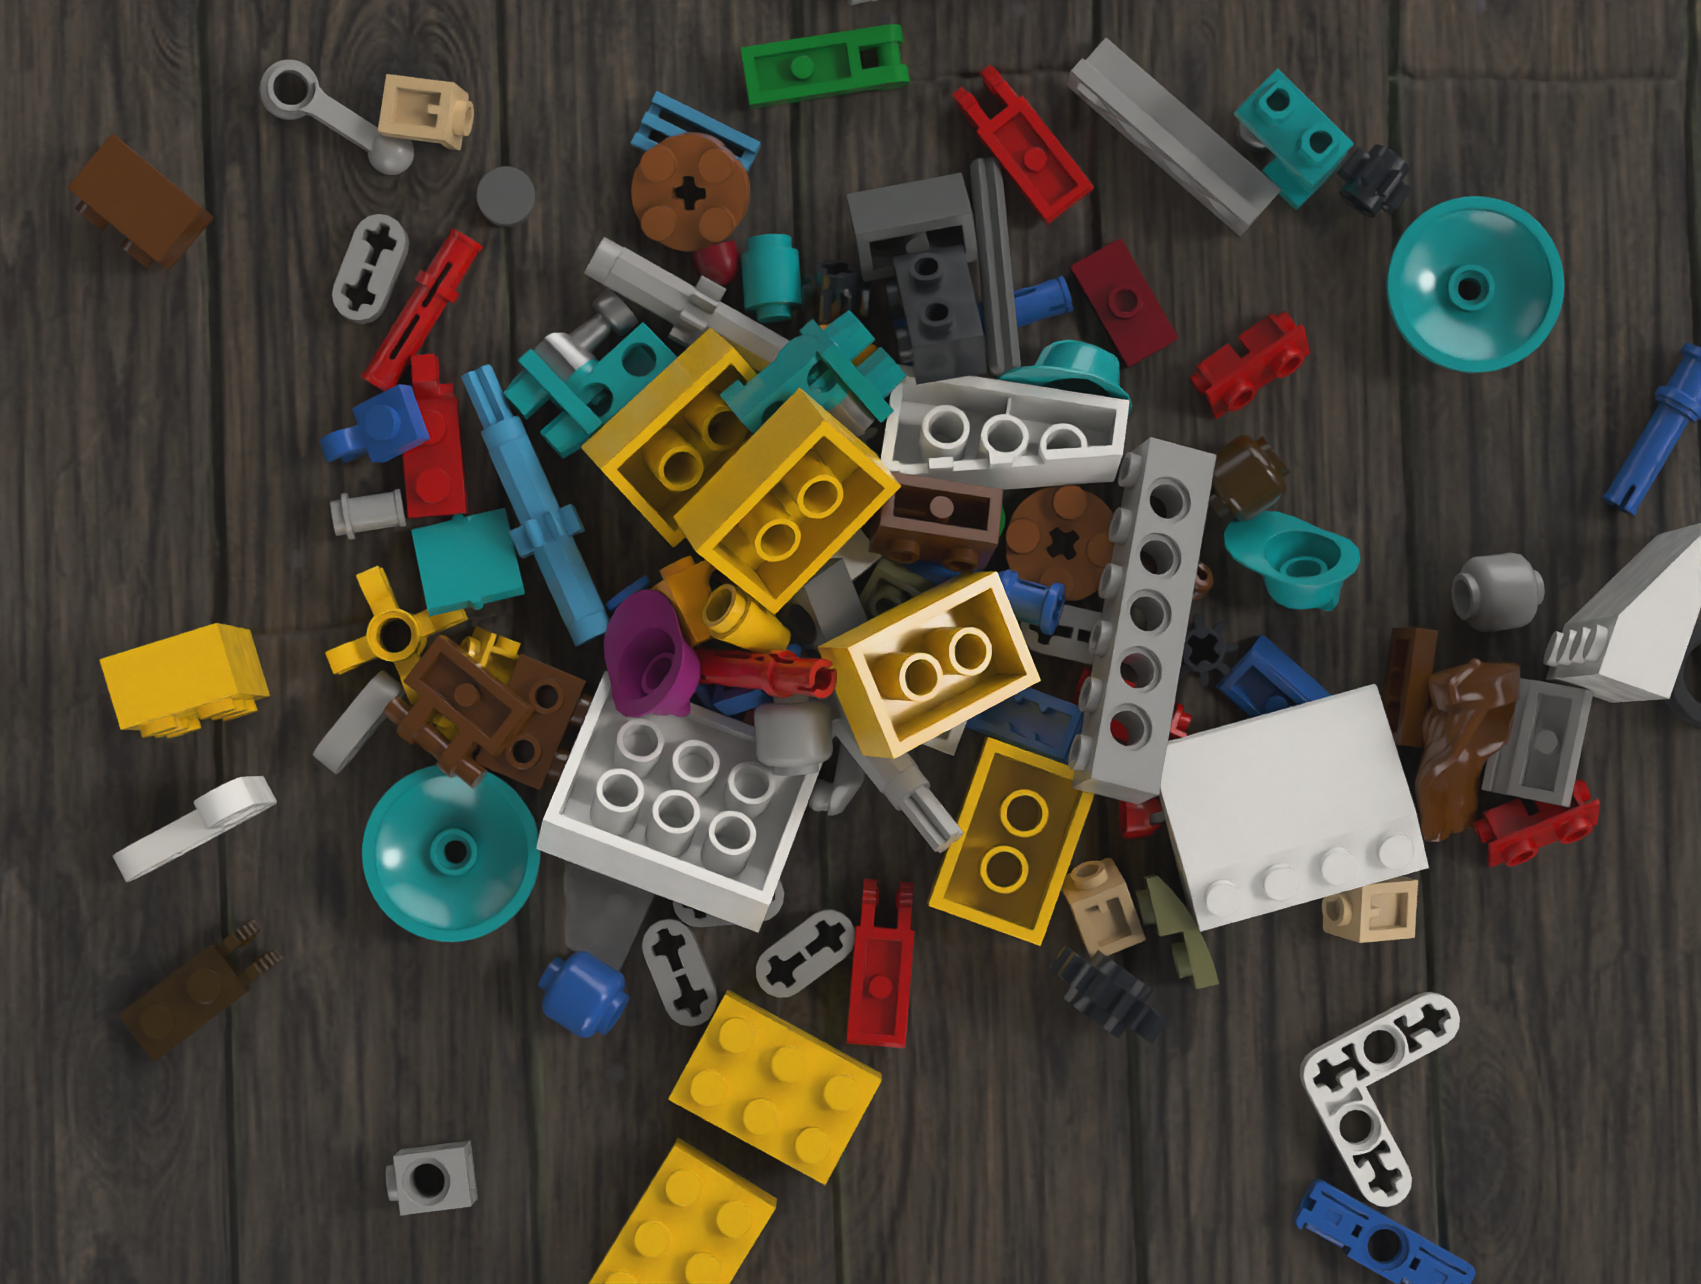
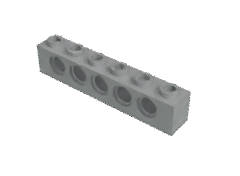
M1150 437L1133 451L1128 452L1122 461L1118 476L1119 486L1124 487L1121 508H1117L1113 514L1108 533L1109 541L1115 543L1112 561L1104 568L1099 583V597L1105 599L1101 620L1096 621L1089 639V653L1095 655L1091 677L1088 676L1085 679L1079 696V710L1085 712L1081 734L1075 736L1069 752L1068 765L1070 769L1074 770L1071 788L1135 804H1140L1159 795L1216 461L1215 454ZM1150 496H1154L1163 502L1167 511L1166 518L1158 516L1152 510ZM1141 551L1147 552L1154 558L1157 564V574H1152L1143 567L1140 560ZM1131 606L1140 609L1146 616L1148 623L1147 631L1139 629L1133 623L1130 616ZM1121 663H1126L1135 670L1138 677L1137 688L1129 686L1123 680L1120 673ZM1112 719L1119 721L1126 728L1128 733L1126 746L1118 743L1113 738L1110 731Z

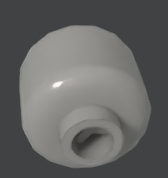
M1510 552L1471 558L1465 562L1460 573L1454 577L1451 588L1453 607L1457 615L1461 619L1466 620L1474 630L1481 632L1515 629L1527 625L1534 618L1537 607L1542 603L1545 593L1544 582L1540 573L1533 570L1531 564L1521 554Z
M793 694L788 698L773 697V701L764 702L756 707L754 711V728L758 760L765 765L771 766L773 775L795 776L819 772V763L829 759L833 752L831 711L826 702L819 699H811L809 696L802 694Z

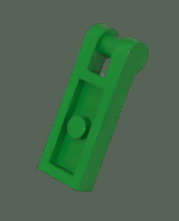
M888 24L740 47L750 109L870 90H891L909 85L911 82L908 66L901 63L899 46L904 44L902 26L899 24ZM876 50L879 67L862 69L859 51Z

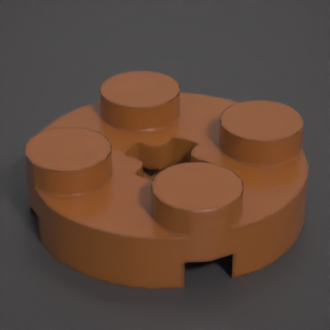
M685 132L666 138L644 153L633 176L631 195L635 214L640 220L642 230L646 236L674 250L696 252L718 244L734 232L745 217L749 207L750 182L745 167L729 149L724 147V143L708 134ZM685 176L694 177L696 187L705 188L706 191L705 198L698 199L695 202V208L686 207L684 199L678 198L676 195V187L684 185Z
M1074 485L1047 487L1033 493L1022 501L1013 512L1005 533V560L1009 570L1018 572L1020 579L1049 587L1055 582L1064 584L1066 586L1065 602H1075L1092 595L1099 590L1103 570L1112 561L1115 543L1110 542L1108 538L1109 527L1113 517L1112 511L1099 497ZM1056 528L1063 534L1072 531L1078 538L1072 546L1076 553L1075 557L1069 560L1062 554L1052 557L1046 549L1053 542L1049 532Z

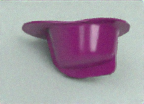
M641 590L627 597L617 607L608 623L604 638L605 662L612 687V698L615 708L626 718H640L647 714L657 716L672 714L677 717H686L691 712L690 698L696 691L701 676L699 658L696 652L682 638L677 614L670 599L657 590Z

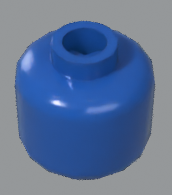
M585 950L575 952L566 961L556 957L547 967L538 984V987L546 991L542 1000L543 1013L557 1024L583 1039L589 1038L597 1032L606 1035L621 1016L630 998V995L623 992L625 989L624 975Z

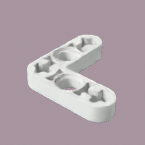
M264 776L239 777L211 790L193 802L196 807L195 811L114 854L113 858L126 883L157 869L275 805L277 801Z
M1424 992L1405 1000L1313 1049L1305 1056L1300 1065L1302 1085L1357 1189L1368 1201L1377 1206L1389 1207L1405 1199L1411 1189L1412 1177L1407 1163L1366 1086L1438 1049L1455 1037L1460 1023L1457 1007L1451 1000L1437 993ZM1428 1004L1434 1010L1444 1009L1446 1016L1438 1021L1441 1031L1434 1034L1431 1030L1423 1028L1410 1034L1409 1036L1417 1042V1045L1408 1049L1406 1037L1393 1023L1394 1020L1402 1016L1403 1024L1410 1027L1424 1018L1421 1010L1424 1005ZM1377 1030L1389 1032L1395 1041L1394 1054L1388 1061L1383 1063H1372L1367 1059L1363 1050L1364 1041L1367 1036ZM1351 1043L1353 1056L1359 1065L1366 1070L1365 1073L1357 1077L1355 1069L1350 1066L1336 1075L1338 1085L1335 1088L1330 1089L1324 1083L1315 1085L1313 1078L1320 1073L1317 1063L1325 1059L1334 1066L1348 1060L1349 1057L1342 1052V1048ZM1352 1110L1366 1112L1371 1120V1131L1368 1137L1357 1143L1344 1140L1339 1130L1342 1117ZM1382 1140L1386 1148L1374 1152L1381 1165L1387 1170L1396 1168L1398 1173L1391 1179L1393 1189L1388 1193H1385L1379 1187L1370 1189L1368 1183L1375 1178V1172L1366 1158L1363 1157L1357 1164L1353 1160V1155L1370 1152Z

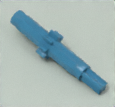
M487 364L475 371L467 372L461 378L483 425L484 430L481 431V435L521 524L520 527L509 531L518 554L523 559L534 554L575 647L596 640L606 634L610 619L573 537L585 532L576 508L572 504L560 508L519 416H513L492 366Z

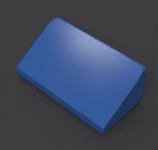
M1260 635L1231 667L1230 674L1224 675L1215 686L1250 718L1332 696L1264 635Z

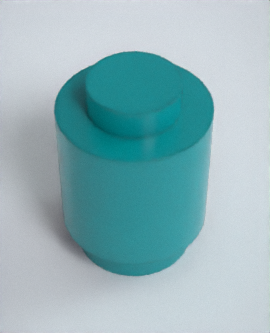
M764 234L746 239V252L741 254L745 312L757 314V321L760 323H780L791 320L792 311L802 308L799 251L792 248V237L785 234Z

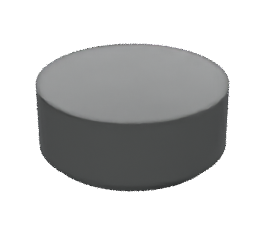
M503 166L492 169L481 179L477 188V202L482 214L488 221L500 227H514L530 217L535 207L536 194L533 183L523 171L514 167Z

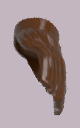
M1474 658L1468 664L1454 666L1429 676L1428 686L1432 705L1428 708L1422 722L1425 744L1423 754L1417 766V778L1415 781L1418 822L1424 841L1439 842L1448 839L1450 833L1457 834L1464 831V828H1473V822L1477 821L1478 786L1483 764L1490 756L1508 743L1511 734L1517 700L1520 699L1519 664L1481 662V660Z

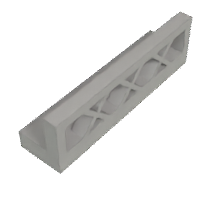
M1105 38L1086 60L1082 58L1071 70L1066 86L1240 237L1281 191L1277 185L1108 38Z

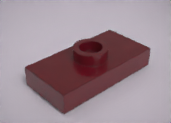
M1122 238L1070 266L1071 274L1126 369L1179 339Z

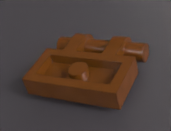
M438 635L403 681L419 694L420 698L413 707H410L400 697L396 696L387 704L383 715L398 726L396 733L410 745L417 742L438 760L436 767L449 778L457 776L473 789L487 774V770L472 758L476 747L480 745L492 756H500L535 709L451 639L444 635ZM438 712L461 729L452 741L432 725L433 719Z

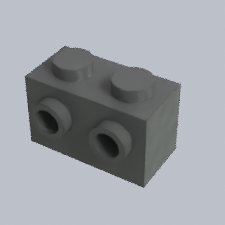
M962 173L846 194L863 282L895 276L894 256L963 245L967 262L979 260L973 213Z

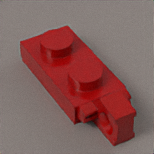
M435 354L412 355L413 386L411 387L430 440L403 453L408 518L421 519L460 514L467 515L469 511L460 401L455 397L453 383L441 384L439 358L435 357Z

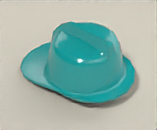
M1069 339L1053 342L1045 347L1034 366L1011 369L995 378V380L1130 400L1129 395L1120 387L1118 358L1098 346ZM1130 400V403H1129L1128 416H1129L1130 411H1131V408H1132V402H1131V400Z
M1263 511L1248 522L1235 518L1229 522L1224 532L1225 548L1232 558L1245 567L1261 574L1270 596L1278 604L1287 608L1300 610L1318 608L1332 611L1339 602L1343 581L1356 571L1361 562L1359 548L1350 539L1322 530L1294 516L1277 511Z

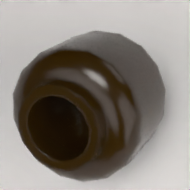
M1247 435L1238 436L1215 454L1216 461L1209 503L1221 518L1231 511L1237 519L1244 522L1251 521L1286 493L1287 485L1284 477L1290 471L1263 436L1256 441Z

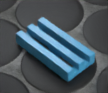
M656 91L651 101L652 104L648 112L645 113L641 126L631 141L632 147L645 153L659 144L649 139L653 130L667 137L687 132L660 119L664 111L743 150L742 157L735 156V158L741 161L748 173L761 147V142Z

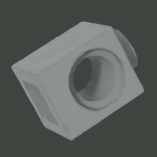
M471 1140L401 1149L393 1156L394 1165L386 1166L388 1197L390 1201H399L400 1216L470 1207L478 1199ZM433 1164L443 1172L445 1184L442 1191L429 1193L419 1187L415 1177L416 1169L419 1165Z

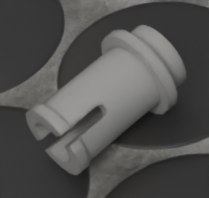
M396 489L393 492L349 498L347 493L341 494V500L330 501L336 536L347 534L350 540L355 539V533L406 526L400 489Z

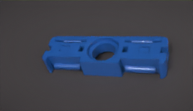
M1315 1179L1310 1183L1293 1214V1222L1300 1230L1306 1222L1305 1228L1340 1248L1346 1245L1343 1252L1348 1257L1396 1284H1400V1282L1404 1284H1471L1475 1277L1474 1267L1464 1259L1322 1179ZM1380 1229H1389L1394 1231L1399 1238L1400 1246L1398 1253L1388 1261L1380 1262L1374 1260L1368 1252L1367 1244L1369 1238Z

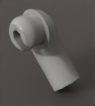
M840 742L833 783L817 779L809 800V806L812 810L827 811L828 816L837 815L844 811L861 787L865 777V771L842 742Z

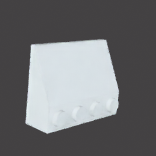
M1701 523L1656 535L1564 625L1562 633L1558 631L1553 633L1544 655V664L1550 666L1546 680L1559 685L1589 690L1593 692L1594 697L1611 703L1670 699L1701 608Z
M605 671L543 818L536 849L759 933L819 772L795 776L773 775L772 767L761 763L757 758L754 726L690 703L691 712L686 717H677L672 714L668 716L647 714L640 718H626L615 708L608 671Z
M1375 684L1168 741L1159 797L1187 908L1200 932L1429 868L1417 813L1382 700Z

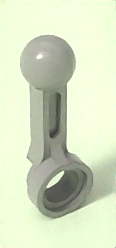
M281 60L271 65L264 73L259 86L260 98L265 108L274 116L285 120H294L305 115L312 116L367 151L373 167L383 174L397 175L404 172L411 165L414 158V146L411 140L386 137L378 133V127L326 95L319 87L314 72L304 63L296 60ZM283 73H294L300 76L305 82L307 89L305 99L296 105H287L279 101L273 90L274 80L277 76Z

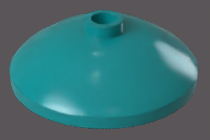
M1482 196L1452 199L1432 207L1419 216L1398 240L1392 252L1386 276V294L1389 310L1403 338L1416 352L1430 362L1462 373L1497 371L1509 367L1530 355L1542 344L1553 329L1561 311L1564 298L1565 283L1562 262L1558 250L1547 231L1536 219L1521 208L1500 199ZM1461 281H1469L1474 284L1477 290L1474 300L1468 301L1459 295L1458 285Z
M436 765L426 767L409 774L395 783L373 809L362 843V862L365 878L380 908L390 919L405 930L417 936L441 942L475 939L498 929L508 922L521 909L530 896L540 867L541 850L536 849L539 838L538 828L523 798L513 787L498 776L487 771L483 780L472 789L457 776L449 778ZM453 840L461 841L467 849L466 857L460 863L452 862L446 854L447 846Z

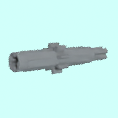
M606 237L601 241L584 272L585 275L603 284V286L674 325L668 338L686 348L692 345L711 327L731 344L757 373H760L771 364L779 351L790 342L720 302L726 289L708 278L701 276L696 287Z
M801 649L800 658H822L815 649ZM835 689L826 698L809 696L811 699H819L826 702L831 711L832 739L835 736L839 738L880 792L884 793L896 810H902L935 852L941 853L945 851L951 843L960 839L964 832L929 790V781L918 769L917 764L907 752L895 759L863 756Z

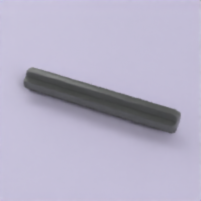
M990 157L986 159L978 158L972 161L970 176L989 374L997 378L1005 371L1020 367L1021 360L1002 166L996 158Z

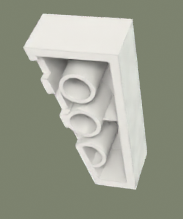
M897 364L907 376L891 392L889 406L894 412L887 417L881 461L889 471L1003 490L1114 482L1123 455L1130 400L976 376H964L916 385L912 366Z

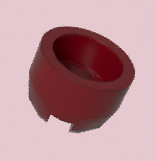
M735 240L712 245L691 254L699 277L704 276L720 286H726L731 283L739 273L741 258Z

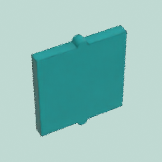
M505 508L464 517L462 514L454 515L450 521L411 530L430 617L468 607L480 610L485 603L525 594L514 543L509 533L511 530Z

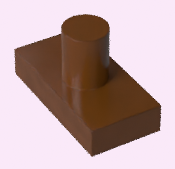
M1417 627L1392 628L1382 704L1395 746L1422 748L1424 738L1422 722L1427 709L1432 705L1428 678L1433 674L1438 635L1436 630Z

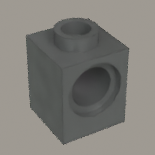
M830 558L775 614L783 626L790 630L791 638L789 644H798L802 649H815L817 653H819L818 646L868 621L843 558Z

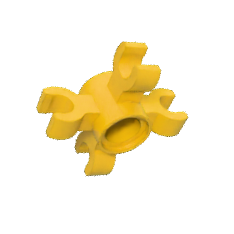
M376 566L356 575L364 596L374 614L368 625L366 636L325 652L333 673H338L339 675L377 658L394 662L411 705H414L420 698V695L403 681L421 659L420 654L426 646L427 637L468 620L464 609L431 617L427 609L415 615L401 610L384 569ZM402 619L411 629V641L403 651L393 653L386 648L383 642V632L390 622Z

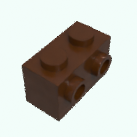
M113 133L67 187L82 199L75 209L101 231L111 223L126 236L120 247L146 268L155 260L170 271L214 218Z
M891 472L901 487L873 514L868 552L883 554L885 559L900 564H910L923 560L942 563L945 569L953 572L967 573L976 569L984 570L998 545L1003 489Z
M520 654L507 686L535 710L500 756H492L481 747L475 761L483 767L538 790H545L549 780L558 783L571 753L570 750L563 748L572 726L581 729L594 698L586 694L591 682L527 655Z

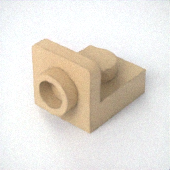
M386 74L378 133L386 137L440 143L447 149L460 150L463 136H468L472 129L474 118L473 104L471 101H468V93L454 82Z
M1112 858L1084 862L1075 867L1071 873L1066 874L1061 890L1069 903L1090 960L1098 950L1108 956L1146 940L1126 882Z
M1398 876L1324 897L1322 902L1324 932L1358 943L1415 938L1418 880Z

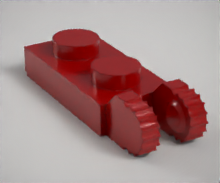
M989 65L980 72L982 83L988 92L1005 108L1003 111L990 120L980 108L974 96L963 89V87H960L951 94V98L970 125L977 130L976 136L991 156L999 161L1002 170L1046 226H1048L1091 193L1094 186L1024 96L1018 97L999 72Z
M864 879L860 925H856L847 1044L905 1048L915 932L914 929H910L913 882H900V888L896 893L895 907L898 910L897 928L874 926L875 908L878 907L879 888L876 879Z

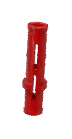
M451 227L448 237L426 272L419 270L414 280L418 282V285L360 377L384 392L398 384L411 363V356L416 355L447 303L451 302L454 304L460 294L455 290L478 252H481L483 249L482 245ZM449 264H452V267L448 271L444 280L439 285L438 289L436 290V293L432 297L428 306L424 307L426 300L436 287L437 283L439 282V279L446 270L447 266ZM417 316H420V319L416 323L415 327L413 328L404 345L400 349L396 358L392 360L394 352L398 348L399 344L406 335L415 318Z
M696 646L693 648L701 664V676L698 684H717L744 689H759L765 691L767 695L776 698H788L793 694L826 698L832 694L836 687L837 671L833 668L829 669L833 663L827 659L799 658L795 653L781 649L773 650L769 654L741 650L716 649L707 646Z

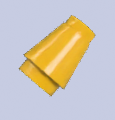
M731 584L719 586L711 593L703 607L702 621L708 627L709 633L713 638L762 654H769L773 650H786L791 638L790 630L783 626L766 607L739 586L734 587Z

